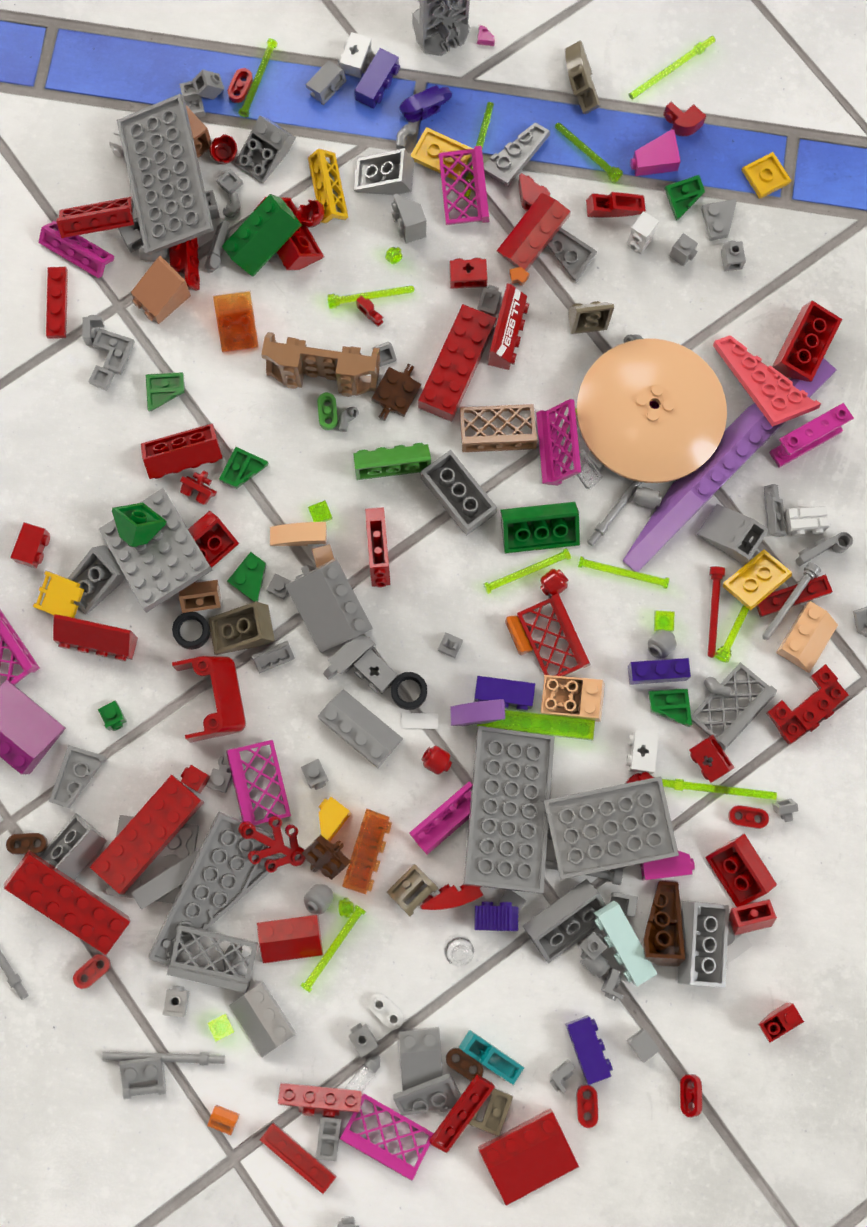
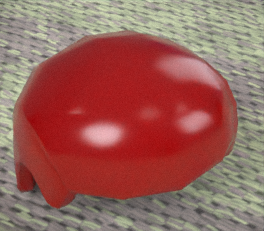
M223 134L218 138H214L210 145V155L215 162L228 164L235 159L237 144L233 137Z
M308 200L309 203L307 205L299 206L296 218L302 225L313 228L323 220L325 214L324 207L318 200Z

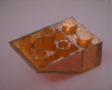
M251 290L214 295L213 300L222 352L259 347Z

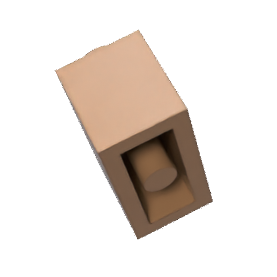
M218 580L192 583L179 592V601L182 613L221 608Z

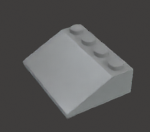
M336 558L285 584L320 652H324L373 629Z

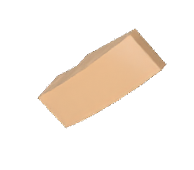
M326 522L292 523L270 527V546L327 544Z

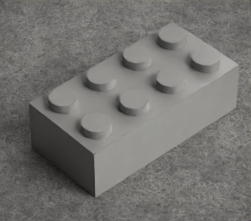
M449 450L421 471L422 481L466 536L496 514V505L452 450Z

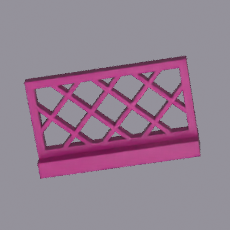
M482 145L474 146L475 149L439 153L446 225L482 221V223L489 222ZM472 155V161L468 166L460 161L463 156ZM451 157L455 162L448 168L443 164V158ZM457 163L465 168L460 176L452 171ZM467 171L474 175L470 183L462 178ZM449 173L457 178L452 185L445 181ZM459 181L467 186L462 193L454 188ZM469 188L476 193L472 201L464 196ZM451 191L459 196L454 203L447 199ZM461 198L469 203L463 211L456 206ZM472 206L478 211V216L470 217L466 212ZM453 208L461 213L457 219L449 220V213Z
M569 399L547 411L540 410L536 412L543 484L558 486L562 484L563 480L581 473L575 402L573 399ZM568 407V414L565 416L564 413ZM563 418L565 421L562 427L560 428L559 424ZM568 425H570V431L567 434L566 430L568 428ZM563 437H565L566 440L564 445L562 446L561 442ZM572 443V449L569 452L568 447ZM566 454L568 458L564 464L562 461ZM573 461L574 469L570 470L569 467Z
M0 609V666L1 662L10 663L8 674L0 673V675L7 676V680L15 685L31 672H36L40 667ZM4 648L9 649L12 653L10 661L2 660ZM14 664H19L24 670L18 676L12 675Z
M273 740L227 750L226 754L242 821H249L253 825L269 822L271 817H267L270 813L278 816L280 819L291 816ZM270 745L271 754L268 759L258 754L262 746ZM248 750L254 755L247 764L241 760L239 752ZM255 756L266 761L260 771L251 766ZM267 763L275 767L276 772L272 778L262 773ZM248 768L259 773L253 783L245 778ZM260 775L270 780L265 790L255 785ZM272 782L280 787L277 797L267 792ZM253 787L263 792L258 802L250 798L249 793ZM265 794L275 799L270 809L259 804ZM277 801L284 805L285 814L277 815L271 811ZM259 806L266 810L267 814L264 819L256 821L254 812Z
M363 1093L361 1106L364 1100H367L373 1104L375 1112L363 1116L362 1109L360 1108L361 1117L355 1118L358 1113L353 1112L339 1140L413 1181L431 1144L429 1139L434 1133ZM376 1106L383 1110L377 1111ZM386 1111L390 1113L393 1123L381 1126L378 1114ZM376 1115L379 1127L367 1130L364 1118ZM394 1116L400 1120L395 1122ZM362 1119L364 1132L356 1134L349 1130L353 1121ZM404 1121L409 1125L411 1133L399 1136L396 1124ZM394 1125L397 1137L385 1141L382 1128ZM412 1126L418 1129V1131L413 1132ZM380 1129L383 1142L377 1144L370 1142L368 1133ZM419 1132L427 1134L429 1137L426 1143L417 1147L414 1134ZM366 1134L367 1139L361 1137L360 1135ZM411 1135L415 1148L403 1151L400 1138ZM398 1140L401 1152L396 1154L389 1153L386 1143ZM384 1144L385 1150L379 1147V1145ZM423 1148L421 1153L419 1154L418 1149ZM416 1150L418 1159L414 1166L406 1162L404 1153ZM402 1154L403 1160L400 1159V1158H398V1157H396V1156Z

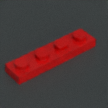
M48 267L46 337L48 339L66 338L68 278L66 267Z
M826 574L813 580L811 579L793 606L831 594L833 591ZM798 584L772 592L756 606L760 618L780 611Z
M477 1074L429 1139L431 1145L447 1153L495 1088L494 1084Z
M274 1122L260 1138L264 1145L322 1194L325 1193L337 1177Z

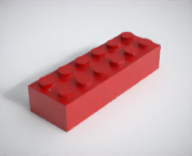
M462 304L419 397V409L448 421H453L494 331L496 317Z
M171 775L94 861L90 868L116 892L125 894L205 802L175 776Z
M30 850L4 883L6 891L104 955L108 954L131 922L128 915Z

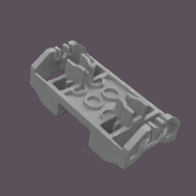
M418 0L420 8L412 13V25L416 41L425 54L442 56L446 54V50L450 51L452 44L454 48H457V43L459 46L465 43L470 31L468 24L470 0Z

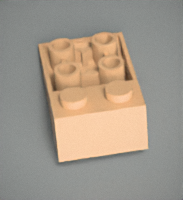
M545 675L541 714L601 722L604 681L601 679Z

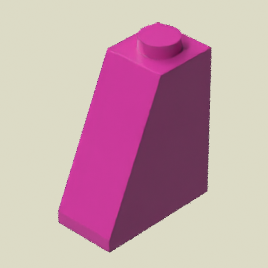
M670 130L635 151L630 161L631 169L635 171V176L678 171L681 161L675 131Z
M678 851L679 856L640 863L642 881L692 875V870H695L694 860L690 858V854Z

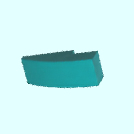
M471 1030L468 1031L459 1045L462 1051L512 1085L515 1084L524 1069L518 1062Z

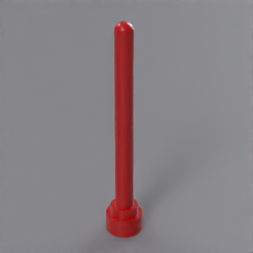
M719 566L710 567L709 573L713 580L708 656L710 658L715 657L720 582L725 576V568Z

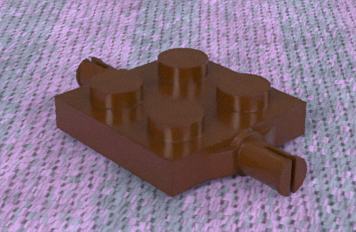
M407 364L404 372H398L388 367L371 399L383 408L378 417L379 419L386 421L390 412L405 417L422 385L410 377L414 369L413 365Z
M321 834L302 853L306 860L312 864L310 869H314L313 872H317L320 869L321 873L331 880L351 862L340 850L344 846L341 841L332 844Z

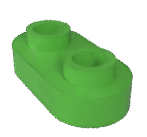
M322 393L317 400L319 423L323 429L332 430L338 424L336 398L331 393ZM330 402V405L325 406L324 403ZM327 419L332 420L330 424L325 423Z

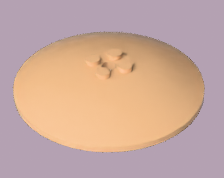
M638 339L625 342L610 349L590 367L580 386L577 398V420L585 444L595 458L609 470L637 482L663 483L674 481L693 473L712 456L724 434L727 420V405L718 377L711 367L696 353L682 345L667 340ZM649 402H658L659 408H651Z

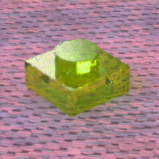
M326 500L308 507L313 522H326L333 519Z
M655 611L654 631L666 630L673 632L675 612Z
M227 1013L207 1023L215 1042L235 1032Z

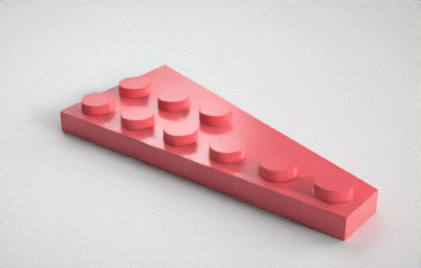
M729 335L714 341L713 346L772 427L820 408V402L810 399L807 396L808 393L804 390H798L793 386L792 381L772 366H766L761 362L762 359L757 355L754 357L747 351L744 345Z

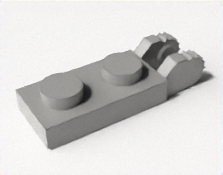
M225 220L217 226L204 268L209 273L219 268L221 263L220 257L224 252L222 245L230 234V230H228L230 223Z

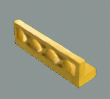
M318 148L308 157L316 200L320 201L324 207L325 214L321 222L328 223L333 218L346 220L348 213L336 155L334 152ZM326 157L330 158L331 165L327 162ZM329 172H330V173L332 174V176L334 177V181H333V180L331 179V177L329 176ZM332 188L336 191L338 197L334 195ZM335 204L340 208L341 213L336 211Z

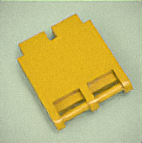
M45 570L44 574L46 576L42 587H39L40 593L33 607L52 615L57 614L75 618L78 605L74 604V601H81L84 589L80 588V583ZM49 577H51V579H50V581H49V584H48V587H47V589H46V585H47V583H48ZM45 593V596H44V599H43V601H42V604L40 605V602H41V600H42L43 594Z

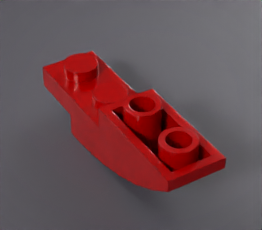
M447 884L439 889L440 894L437 896L429 895L420 907L422 910L455 908L482 897L483 893L479 886L461 885L459 886L461 890L458 892L455 885L450 887Z

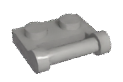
M162 1056L120 1062L124 1099L152 1093L166 1094ZM157 1080L158 1083L132 1088L130 1086V1083Z

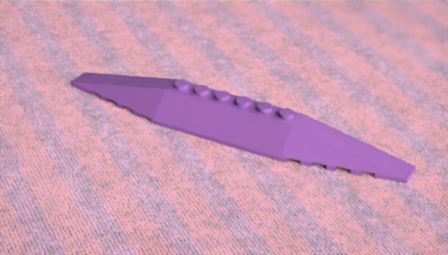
M823 358L811 382L793 378L790 381L793 382V386L798 390H804L808 393L807 396L810 398L837 369ZM755 403L749 406L724 431L722 439L712 456L696 471L673 482L662 499L660 506L656 508L623 559V562L637 574L785 422L772 427Z

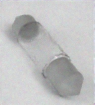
M380 1056L369 1057L349 1081L345 1089L363 1092L380 1068Z

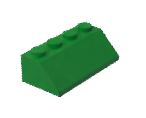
M269 194L222 245V248L231 260L254 277L302 224L282 198Z
M576 502L500 510L505 554L580 545L579 511Z

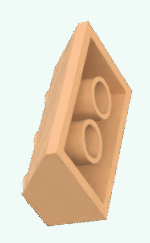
M809 601L802 608L776 653L810 673L838 624L826 610Z

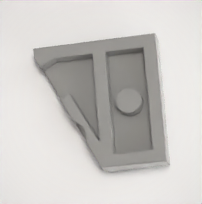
M736 199L702 205L701 209L710 241L728 237L737 202Z

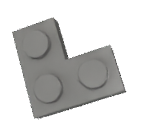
M99 328L92 345L94 348L109 352L103 368L122 375L135 341L134 339Z

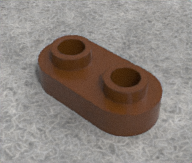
M40 833L14 834L6 841L7 850L17 855L26 854L29 850L34 854L41 853L48 845L47 838ZM37 840L41 841V845L39 847L35 846V842ZM17 841L21 842V846L19 848L15 847V843Z
M452 1048L447 1052L446 1062L451 1069L470 1081L477 1074L482 1077L484 1069L479 1061L460 1048ZM453 1055H459L460 1060L454 1062L452 1060ZM475 1066L477 1068L476 1073H470L469 1068Z

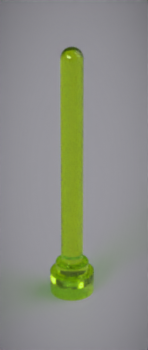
M559 122L555 124V128L607 172L609 180L616 183L621 178L623 171L620 168L611 167Z
M410 285L346 296L327 294L329 309H335L340 304L356 302V299L361 295L365 299H375L413 293L415 288Z
M744 605L724 646L718 648L714 655L715 658L722 662L728 663L732 656L731 647L749 611Z

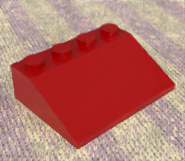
M551 1108L499 1135V1137L497 1136L478 1146L479 1152L506 1206L579 1167Z

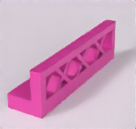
M56 221L41 228L38 243L97 278L103 276L105 265L114 261V255L80 235L61 238Z
M470 781L409 832L427 855L469 819L473 786Z

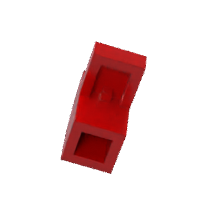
M670 102L666 105L663 114L665 119L673 124L671 130H674L678 136L694 134L704 125L706 115L694 104L683 113L674 103Z

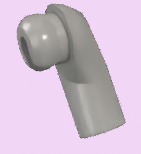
M238 193L229 194L231 204L223 208V214L227 218H233L241 208Z
M349 407L340 413L338 431L347 432L348 422L353 420L359 413L356 407Z

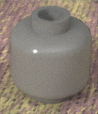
M658 630L648 640V650L656 658H666L677 645L674 634L666 630Z
M323 884L314 885L304 896L305 907L310 913L323 914L333 903L332 890Z

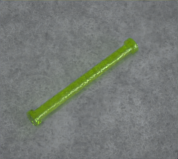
M269 38L267 40V48L243 107L238 111L242 117L247 118L250 114L249 109L272 52L278 45L274 39Z
M567 548L563 549V552L491 583H483L487 594H489L491 590L564 559L569 560L571 555Z
M580 556L578 563L579 568L583 566L661 585L665 589H667L670 578L668 577L664 579L587 560Z
M358 905L354 907L355 911L305 983H301L300 986L308 992H311L312 985L360 916L365 914L366 911Z

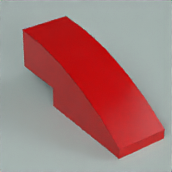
M611 192L609 195L592 193L586 200L588 217H625L639 215L643 211L646 212L644 195Z

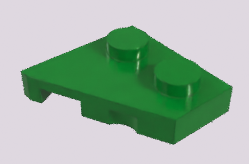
M235 447L219 481L237 489L267 467L269 463L258 456Z
M250 552L227 582L251 601L258 602L266 563Z
M688 689L648 692L650 712L687 727L692 726Z

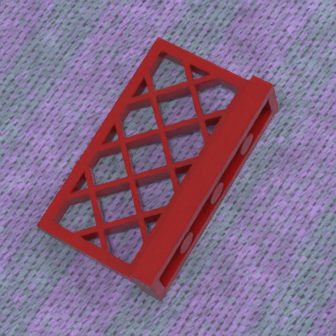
M126 197L60 209L59 218H56L61 238L134 225L132 198Z
M559 593L517 613L544 675H549L547 669L550 663L560 667L558 674L554 676H565L591 665ZM551 604L553 608L551 617L540 614L543 606ZM529 612L536 614L533 625L526 623L523 615ZM539 616L549 619L546 629L535 626ZM551 621L560 624L561 628L558 634L548 631ZM534 628L544 632L541 642L533 640L532 633ZM547 633L557 637L553 647L543 644ZM559 638L567 640L569 645L566 652L556 648ZM542 646L552 649L548 660L542 658L539 654ZM554 651L565 654L561 664L551 661ZM567 655L575 658L578 664L572 668L563 666Z

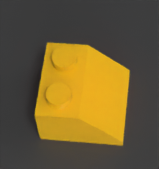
M332 797L329 799L325 798L318 807L320 808L318 813L321 835L329 842H331L351 815L347 808Z

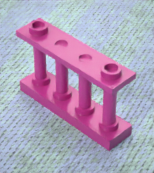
M842 403L779 439L781 445L772 449L769 453L780 468L842 433L843 429L841 426L853 420L854 417L846 405Z

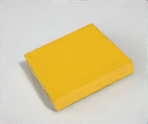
M774 152L742 167L741 170L759 199L785 187L792 181Z

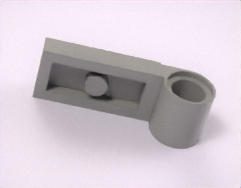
M841 532L826 541L822 538L814 543V548L809 550L807 547L799 552V557L795 561L800 567L830 548L836 553H843L851 547L853 538L847 532ZM838 539L843 540L845 542V546H841L838 542Z

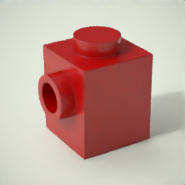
M190 765L189 768L186 767L182 772V780L180 782L201 794L210 776Z

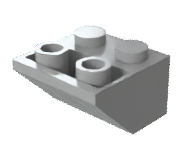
M394 194V202L391 203L393 209L392 216L394 222H398L400 238H404L405 243L425 238L426 218L421 205L399 194Z

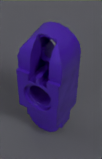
M435 85L405 99L399 109L407 121L412 123L419 120L423 121L440 112V106L452 97V93L448 87L439 89Z

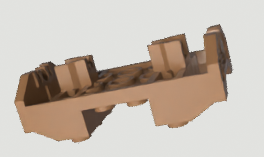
M268 332L264 337L261 356L263 359H266L267 376L274 377L288 388H302L304 374H307V376L313 378L321 376L328 380H337L338 393L345 397L358 396L369 391H376L380 369V348H374L371 356L361 355L360 347L343 346L342 352L306 347L305 340L287 337L286 344L277 343L275 334Z

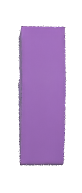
M504 699L466 703L450 707L451 726L485 724L505 719Z

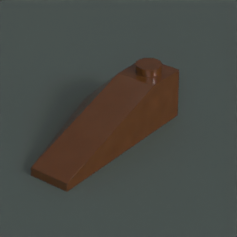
M658 882L643 938L645 959L658 966L678 967L685 960L678 882Z

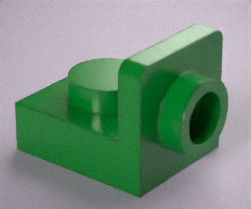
M116 700L98 709L105 723L104 726L109 731H116L123 727V723L127 722Z

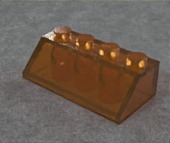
M366 809L350 859L351 862L348 865L342 884L343 888L367 894V891H372L375 880L371 878L373 872H378L381 862L377 860L379 852H384L386 841H383L385 833H390L392 822H389L390 817Z

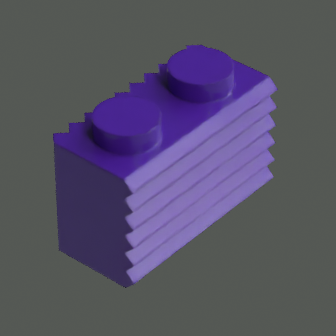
M481 902V906L475 905L474 930L518 931L519 908L512 906V902H500V906H493V902Z

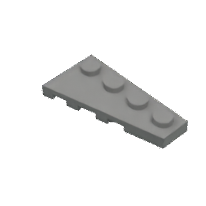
M535 122L518 135V139L505 145V149L491 156L488 162H483L484 173L509 187L550 136V130Z

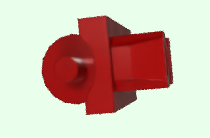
M203 471L201 474L195 472L193 477L198 480L189 476H182L180 480L183 483L180 490L182 494L191 496L194 489L199 491L196 501L201 504H207L211 497H215L217 491L204 485V483L210 485L212 480L207 478L208 472Z

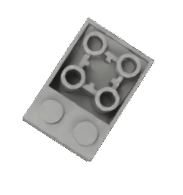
M259 116L234 164L264 183L287 155L296 137L268 118Z
M716 504L697 535L745 565L751 559L769 529L750 517Z

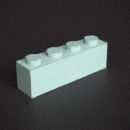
M612 901L594 912L597 918L594 922L600 931H604L606 935L604 940L608 947H613L616 953L613 956L619 966L623 965L625 969L623 974L627 981L639 986L657 975L652 963L645 959L644 949L620 905Z

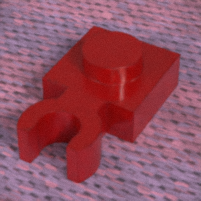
M362 295L356 299L357 308L379 327L383 323V317L374 310L372 301L368 298L365 299Z

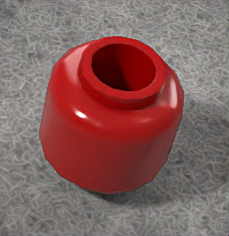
M551 569L541 577L540 582L542 586H540V589L546 596L549 594L551 596L560 594L567 589V582L569 580L560 569Z
M439 746L428 747L422 756L423 766L437 775L444 771L447 772L452 765L450 761L451 755Z

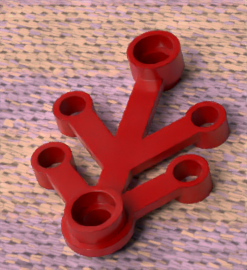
M272 816L269 819L274 839L257 831L256 827L249 821H244L239 825L238 831L243 838H254L269 846L259 851H251L248 854V860L252 864H258L262 858L277 853H282L286 856L265 861L264 868L270 873L275 872L277 867L288 863L292 866H300L305 862L306 858L302 855L304 849L299 847L297 841V827L290 824L285 828V834L289 837V848L284 845L280 828L282 820L278 816ZM274 820H278L276 825H273ZM294 828V832L289 834V830ZM247 829H251L249 834H246ZM300 854V857L295 860V856ZM253 855H257L255 860H252ZM270 863H274L272 868H268Z

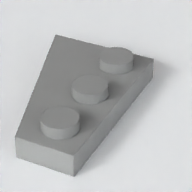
M563 228L559 229L547 245L575 282L578 281L597 254L595 249Z
M68 745L49 802L70 808L107 757Z
M448 1073L393 1095V1100L401 1116L424 1114L428 1110L440 1109V1112H445L447 1109L453 1108L461 1094L451 1074Z

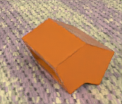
M522 267L509 270L512 284L519 283L523 286L530 275Z
M215 1105L207 1126L232 1135L240 1114Z

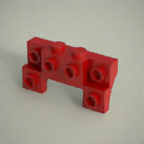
M826 664L810 676L819 690L814 692L798 707L791 711L785 702L781 700L766 712L788 744L794 742L807 730L810 732L815 730L820 725L818 721L822 718L826 720L833 715V709L849 696L837 681V676Z

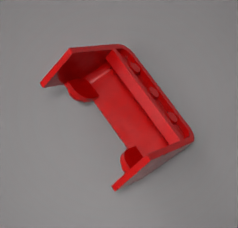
M201 656L172 662V666L177 671L193 668L194 672L199 676L210 675L217 713H212L205 717L203 721L204 731L185 735L187 741L191 743L235 734L244 730L246 719L235 663L230 657Z

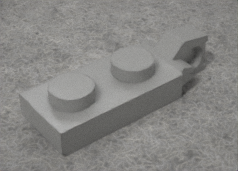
M778 485L764 486L769 535L783 537L786 535L783 500L779 499Z

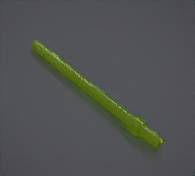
M710 36L705 41L694 45L692 50L630 92L629 97L633 100L697 54H702L708 46L716 41L715 37Z
M492 102L487 103L476 146L482 145V148L494 107ZM469 172L468 176L465 177V181L470 183L474 175ZM469 188V190L464 194V196H465L467 199H469V197H470V193H471V189H470V188Z
M676 778L675 780L662 779L663 787L674 788V790L678 791L686 789L772 800L777 798V792L685 782L684 779Z

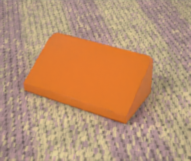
M506 617V626L519 655L531 652L533 648L519 617Z

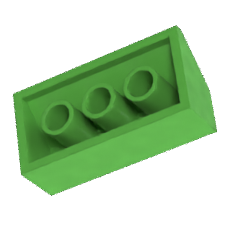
M415 443L413 446L408 447L397 445L392 449L380 447L375 451L359 450L357 453H353L357 480L420 473L431 464L428 444L424 445V443Z

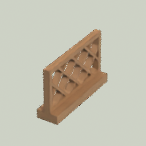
M534 404L460 407L462 452L530 450L537 448L538 439ZM530 410V416L527 419H524L519 413ZM504 411H509L512 414L508 420L501 416ZM485 412H490L494 416L488 421L482 415ZM464 413H472L476 417L469 422L464 418ZM515 417L523 422L518 428L510 423ZM497 418L504 423L499 429L492 424ZM478 419L485 423L481 429L473 425ZM527 425L532 429V434H524L520 430ZM488 426L495 431L492 436H487L483 433ZM508 426L514 432L511 435H506L502 430ZM469 428L477 432L474 436L465 437V432Z

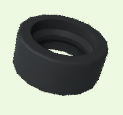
M186 612L175 619L172 633L179 645L193 650L202 647L208 641L210 626L204 616L198 612ZM191 619L200 622L203 629L200 638L192 642L184 640L180 634L181 625Z
M404 672L393 680L391 697L400 708L414 710L425 702L427 684L419 674ZM405 680H413L420 686V696L413 702L403 701L398 695V687Z

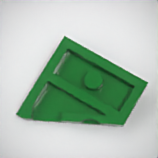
M700 175L667 185L664 188L676 221L705 193Z
M183 372L146 374L148 411L155 410L185 392Z

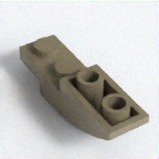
M579 40L565 48V59L574 96L578 97L582 112L587 114L599 108L601 104L591 78L593 74L582 41Z

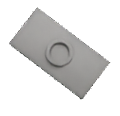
M288 641L252 655L259 674L295 659Z

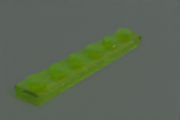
M505 710L504 720L477 724V727L483 726L593 740L595 720Z

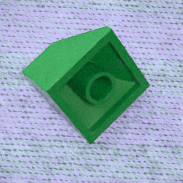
M143 502L112 508L119 537L131 547L147 544L167 522Z

